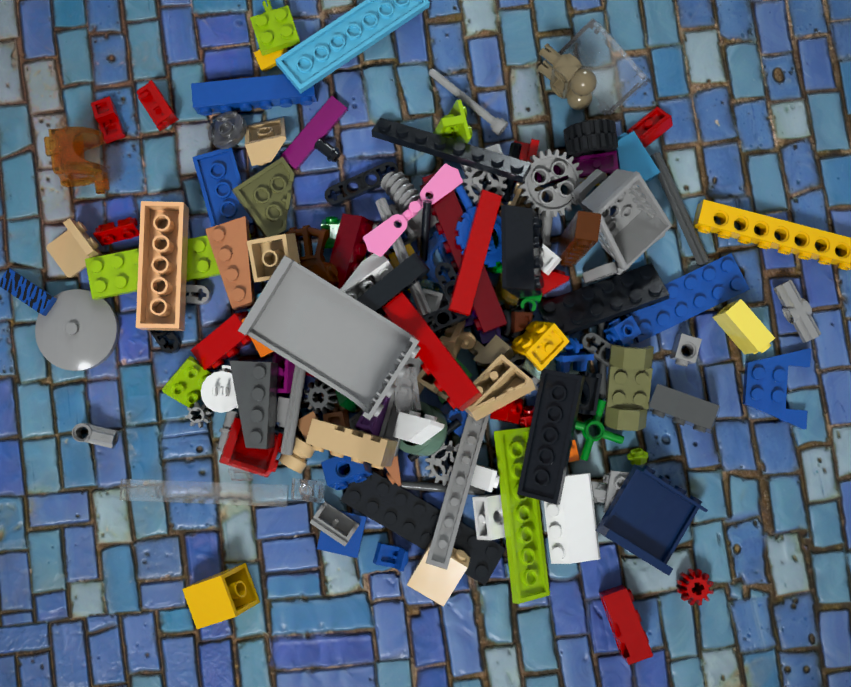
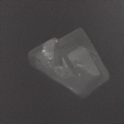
M292 478L291 500L324 503L325 479Z

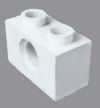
M486 494L472 497L477 540L504 538L505 529L501 494Z

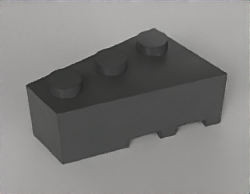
M657 384L649 404V409L652 410V414L661 418L667 416L672 418L674 423L683 426L687 424L696 431L711 434L720 411V406Z

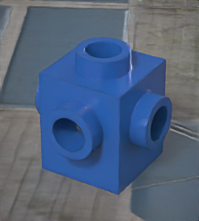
M632 315L621 319L620 317L613 319L608 323L609 327L603 330L608 343L624 347L633 344V339L642 334Z

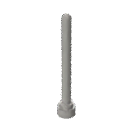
M433 68L429 70V75L491 124L490 127L496 135L500 136L509 124L503 118H495Z

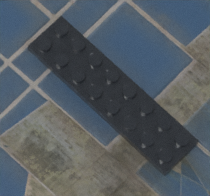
M373 470V475L368 476L365 481L349 484L340 500L341 502L423 550L427 549L434 535L440 509L408 490L401 488L396 483L393 485L389 479ZM460 521L453 548L462 550L467 556L471 557L464 574L486 586L506 548L493 540H477L476 530Z

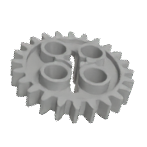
M548 149L545 151V155L542 151L538 152V158L532 155L530 157L532 161L531 169L523 184L517 187L524 191L519 196H526L527 198L523 204L530 203L529 208H536V212L539 215L543 211L544 217H548L550 213L552 218L557 217V213L560 216L565 215V210L568 212L572 211L571 205H578L574 201V197L571 196V193L585 179L579 178L583 170H576L579 162L572 164L573 156L566 159L567 152H563L559 156L558 149L554 150L553 154ZM554 165L560 167V175L554 173ZM536 172L540 173L542 176V181L540 183L536 182L534 179V175ZM563 176L568 177L565 181L535 191V188ZM562 184L565 185L568 189L566 195L562 194L560 188ZM543 192H546L549 195V201L547 203L542 200L541 196Z

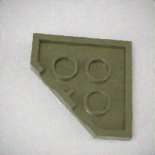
M283 156L232 189V192L264 237L279 235L286 230L287 226L286 220L290 206L294 172Z

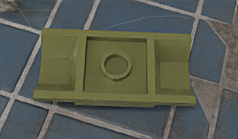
M611 344L604 426L626 431H639L646 428L653 371V346L639 348Z

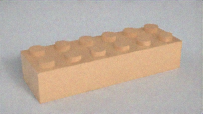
M141 201L136 328L185 331L189 207L184 202Z

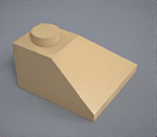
M284 117L247 125L245 147L252 166L266 165L275 158L286 141Z

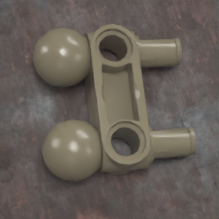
M547 43L544 46L545 49L542 48L539 52V55L546 60L542 62L543 65L540 64L537 71L550 80V88L557 96L562 99L567 98L571 108L575 110L587 108L592 102V92L597 85L596 76L591 70L587 68L582 69L580 61L575 56L569 53L560 55Z

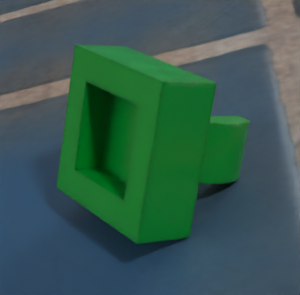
M542 293L539 296L520 298L523 299L520 304L521 309H524L525 303L530 302L532 304L531 311L534 312L536 310V303L541 301Z

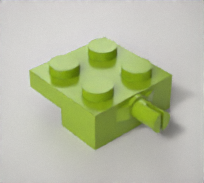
M264 0L262 5L265 12L250 17L262 56L301 43L288 5L273 9L271 1L266 0L267 7Z

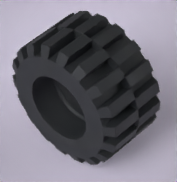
M609 119L583 121L570 125L563 130L566 156L568 157L611 152L618 148L615 121Z

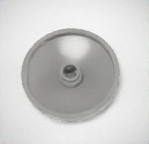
M72 289L55 295L54 297L57 300L48 314L44 316L39 313L37 317L35 337L39 350L50 363L61 369L85 371L99 366L113 353L119 339V320L114 308L105 298L93 300L91 291Z

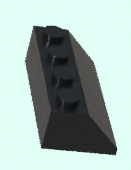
M501 205L502 288L517 298L541 295V288L544 287L543 277L541 276L543 258L540 255V248L543 246V240L540 235L542 218L533 208Z

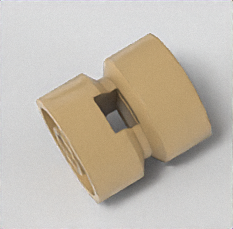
M296 435L292 455L282 454L279 461L288 468L302 473L307 466L306 458H311L316 450H312V445L306 444L305 439Z

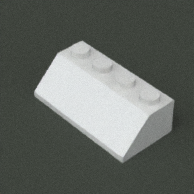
M590 473L566 474L560 504L556 505L544 501L551 564H572L599 560L601 557L598 533L595 531L597 525Z

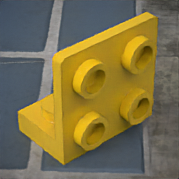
M533 321L528 324L526 331L521 336L516 337L512 341L511 348L514 353L525 355L537 370L542 371L570 341L555 323Z

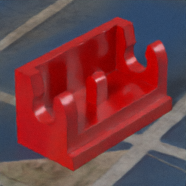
M152 80L137 90L138 99L159 131L179 120Z

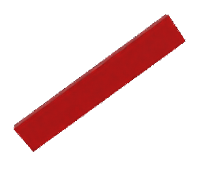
M484 189L480 191L448 310L465 316H469L471 313L502 196Z

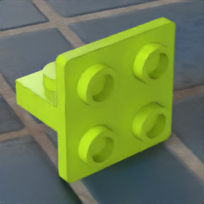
M461 99L456 100L449 114L441 118L433 133L450 139L454 138V140L468 144L472 137V129L467 123V110L463 106Z
M190 355L162 388V391L183 405L192 408L194 403L201 398L203 382L212 373L204 370L201 364Z

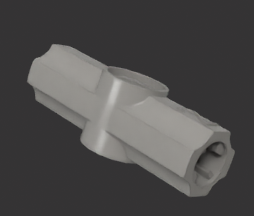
M788 280L773 288L784 307L782 309L784 317L789 323L794 325L803 343L819 337L821 332L811 316L812 308L804 298H801L792 280Z

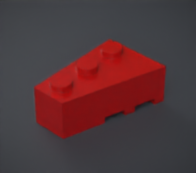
M248 311L233 314L191 349V352L204 370L220 368L225 364L224 361L235 356L240 349L252 342L250 336L238 331L242 325L241 320L247 317Z
M619 585L599 592L619 653L628 665L653 657L647 634L640 623L642 622L637 609L635 610L632 603L634 602V597L631 590H627L625 586Z

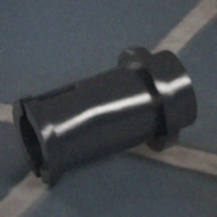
M323 138L318 139L314 145V148L325 155L329 162H336L341 155L339 148H334Z

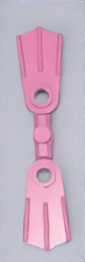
M445 163L422 188L420 199L411 202L408 209L401 215L395 214L366 234L363 240L368 252L382 257L406 230L407 221L416 216L423 208V201L429 200L432 202L431 205H433L463 183L459 170ZM430 193L433 198L427 199L425 194ZM394 222H400L401 227L396 228L394 226Z

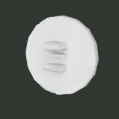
M214 372L202 384V400L206 407L214 412H229L238 406L233 377L230 372Z

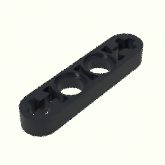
M385 162L337 183L325 191V199L329 205L339 206L381 187L380 176L377 172L380 171L382 175L387 172L386 168L390 167L391 170L395 169L393 172L398 173V166L393 162ZM367 176H376L377 182L374 185H368L365 182ZM350 183H355L358 185V190L355 193H350L347 191V186ZM343 187L344 192L347 195L346 197H344L342 193L337 196L336 201H334L332 198L329 199L331 197L332 192H335V194H339L342 192L340 188Z

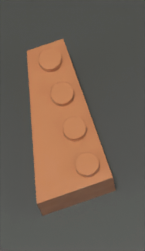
M244 216L205 229L232 309L239 311L255 304V291L247 241L250 240L248 219Z

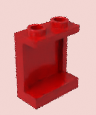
M235 417L230 426L219 462L268 478L271 472H275L279 460L276 459L278 452L281 453L283 433L279 432L278 435H275L273 448H246L241 420Z

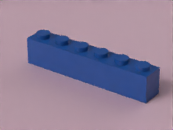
M285 74L191 84L193 108L198 114L203 116L212 115L214 112L225 113L234 110L248 112L253 108L268 110L273 106L287 108L291 107L292 104L307 106L311 105L312 102H317L316 84L300 94Z

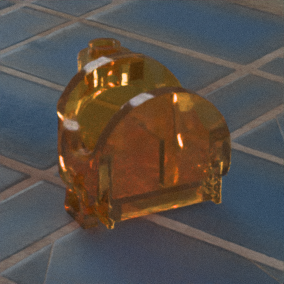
M87 127L48 129L49 137H44L45 152L48 157L51 156L52 170L59 176L61 185L63 187H79L95 183L96 193L106 194V191L110 190L107 168L104 165L85 160L84 152L88 149L98 147L104 143V134L99 130Z

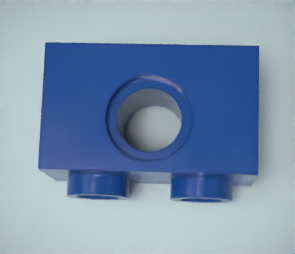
M345 455L343 458L335 456L321 462L327 486L336 490L345 489L352 482H363L368 476L373 475L370 463H357L351 461V457ZM350 466V472L345 475V469Z

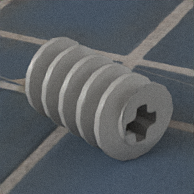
M389 172L381 180L382 189L385 190L386 194L389 195L390 199L394 201L395 205L402 212L408 209L411 202L420 199L418 190L414 188V185L410 183L409 179L402 172Z

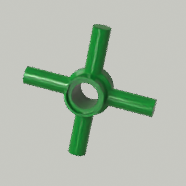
M598 399L596 416H593L592 419L584 423L576 421L575 429L581 430L583 437L586 439L579 458L581 460L588 461L593 443L601 438L622 444L624 441V436L605 430L600 422L606 401ZM592 424L597 427V434L591 436L588 431Z

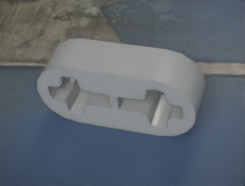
M611 262L582 273L586 284L616 274L618 270L616 263Z
M186 285V293H189V296H186V304L206 305L210 302L212 293L208 288L201 285ZM201 290H203L206 297H202L200 301V298L194 296V293L200 294Z

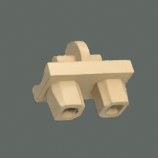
M466 320L446 329L445 336L440 337L441 342L454 359H456L461 348L471 349L476 343L475 336L471 332H464L463 330Z

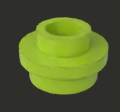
M641 448L633 449L631 453L627 454V459L630 460L631 465H643L647 463V458L649 457L648 452L643 451Z

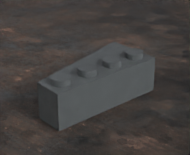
M230 361L246 448L269 449L274 447L279 363Z

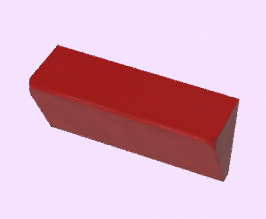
M657 106L628 129L627 133L629 134L634 131L646 148L672 127V117Z

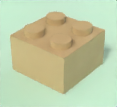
M295 233L247 241L254 283L269 280L284 255L300 264Z

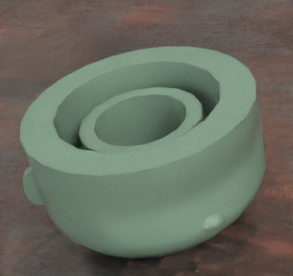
M421 401L412 402L411 411L421 413L422 418H424L425 414L437 417L436 422L445 424L444 429L422 445L401 439L399 448L406 453L416 456L432 455L442 447L446 439L448 429L446 417L436 406Z

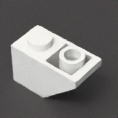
M409 410L408 414L399 412L392 437L422 445L444 429L445 424L436 422L437 417L425 414L424 418H422L419 412Z
M476 464L471 486L492 492L493 488L497 489L500 476H498L495 469Z

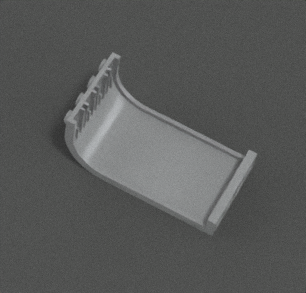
M285 255L238 329L242 334L252 337L349 398L364 411L362 416L368 420H371L373 415L375 417L379 416L384 408V405L381 404L385 396L390 398L397 387L393 385L397 376L402 379L409 368L405 365L409 357L414 359L421 348L418 346L420 340Z

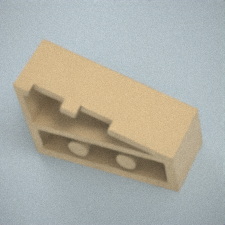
M501 354L473 382L483 396L466 408L465 411L474 420L478 421L535 390L533 380Z

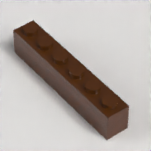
M578 211L559 237L557 256L562 259L559 262L561 266L573 267L598 242L601 214Z

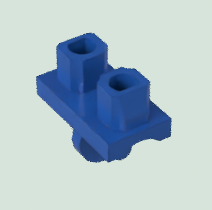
M569 338L570 342L563 348L564 352H559L554 357V360H556V371L570 372L571 362H573V370L587 371L588 361L594 360V354H585L584 351H580L583 349V344H579L576 338Z

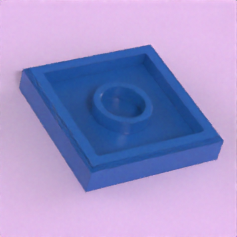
M339 510L360 525L346 546H343L321 531L317 549L358 558L367 516Z

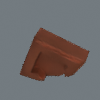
M511 312V333L524 330L527 324L531 322L533 312Z

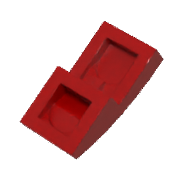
M108 96L92 102L91 106L94 117L99 123L102 137L106 144L126 137L111 97Z

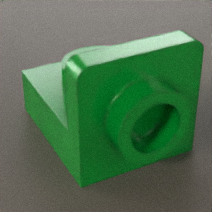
M326 217L321 222V229L329 230V238L326 241L325 248L334 247L341 221L338 217Z

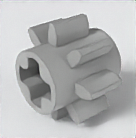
M195 402L194 408L187 407L189 413L185 418L190 419V426L198 423V427L203 428V422H211L208 418L213 412L208 411L205 404L200 407L199 402ZM197 411H201V412H200V415L202 416L201 419H197V417H198V415L196 414Z

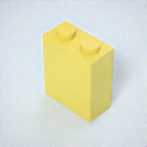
M742 299L727 304L712 317L744 355L765 352L771 347L770 342L775 339Z

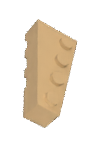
M312 418L306 439V444L312 445V450L324 452V449L332 451L331 455L343 458L345 455L351 457V461L361 464L364 462L371 463V467L382 470L384 467H391L398 443L394 440Z

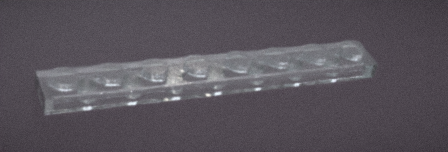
M121 479L120 500L288 506L289 485Z

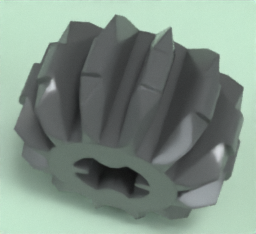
M315 379L314 383L310 382L308 384L309 389L304 390V393L308 395L304 402L309 401L310 403L307 409L314 408L316 414L320 412L326 414L329 410H334V403H338V398L335 397L336 392L333 388L319 379ZM319 393H323V395H324V397H322L323 400L320 399L319 396H321V394H319Z

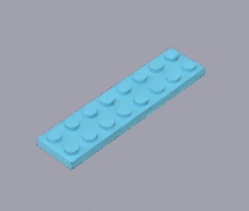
M365 0L275 59L276 65L301 94L429 8L430 2L428 0Z

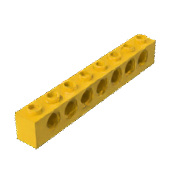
M702 200L697 205L693 225L698 229V232L705 234L712 232L718 234L720 238L730 239L731 237L738 239L739 243L758 244V247L762 249L773 248L777 249L778 253L789 255L792 253L798 255L800 259L818 260L819 264L838 265L839 269L851 270L850 237L708 200ZM714 216L720 219L721 225L714 222ZM734 222H738L740 224V230H737L734 227ZM754 227L759 228L760 235L754 232ZM775 232L780 235V241L775 238ZM795 237L800 240V246L795 243ZM815 243L819 244L820 251L815 248ZM835 248L840 251V256L835 253Z

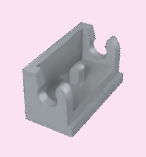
M324 501L310 521L312 525L343 546L347 545L360 525L326 501Z

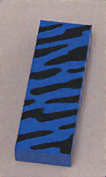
M9 267L0 279L1 288L44 316L48 314L57 298Z

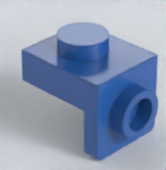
M378 542L373 563L392 567L403 572L409 560L408 550L398 545Z

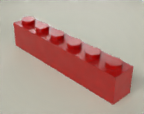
M403 292L382 307L386 313L383 317L420 340L418 346L421 348L415 358L419 357L423 363L420 366L427 375L432 374L436 380L433 383L438 390L447 393L449 397L446 400L453 409L458 408L460 411H464L483 396Z

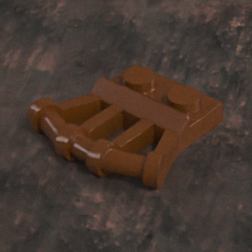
M305 225L299 229L292 227L288 232L284 233H295L300 264L309 269L322 261H326L323 254L326 241L329 238L328 229L322 228L320 230L310 225ZM303 236L304 257H300L298 238ZM311 236L318 237L315 255H313Z

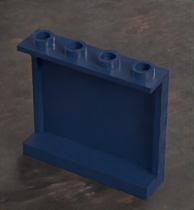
M634 464L595 531L669 576L673 568L668 566L667 563L697 511L700 509L707 512L708 510L701 506V500L692 495L687 497L685 495L687 491L677 485L675 487L670 486L671 481L661 475L659 477L655 476L654 473L656 471L646 465L640 467Z

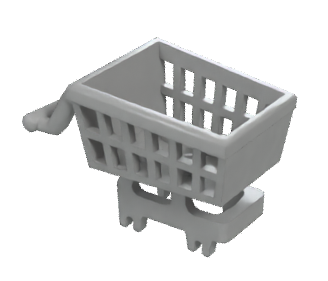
M596 169L571 193L574 201L581 206L583 211L601 214L598 240L602 248L615 260L618 270L616 275L626 272L649 247L663 238L665 232L672 227L668 217L637 171L631 172L616 169L607 177L606 173ZM599 183L600 185L586 197L592 187ZM611 207L616 209L615 213L609 216Z

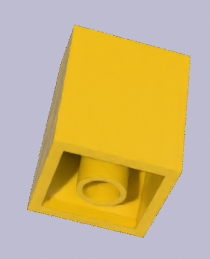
M246 563L197 581L182 589L196 629L237 617L260 603Z

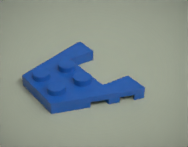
M803 349L745 363L742 404L778 418L785 423L794 425L799 429H807L808 411L786 409L788 366L810 367L811 349Z

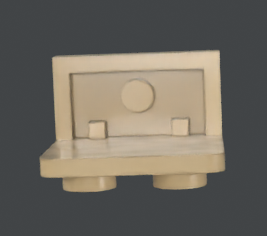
M69 218L63 222L68 230L49 243L46 249L64 274L72 278L86 268L85 259L102 256L103 254L98 249V243L86 233V227L80 221L76 222Z

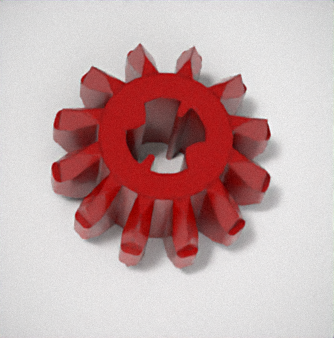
M690 568L687 571L688 575L683 572L680 574L683 580H676L677 584L681 585L676 590L682 594L681 599L683 601L688 600L690 605H694L696 602L699 606L703 603L702 599L707 602L710 601L707 594H714V591L709 589L714 584L711 580H708L709 575L707 573L702 574L700 569H696L694 572Z

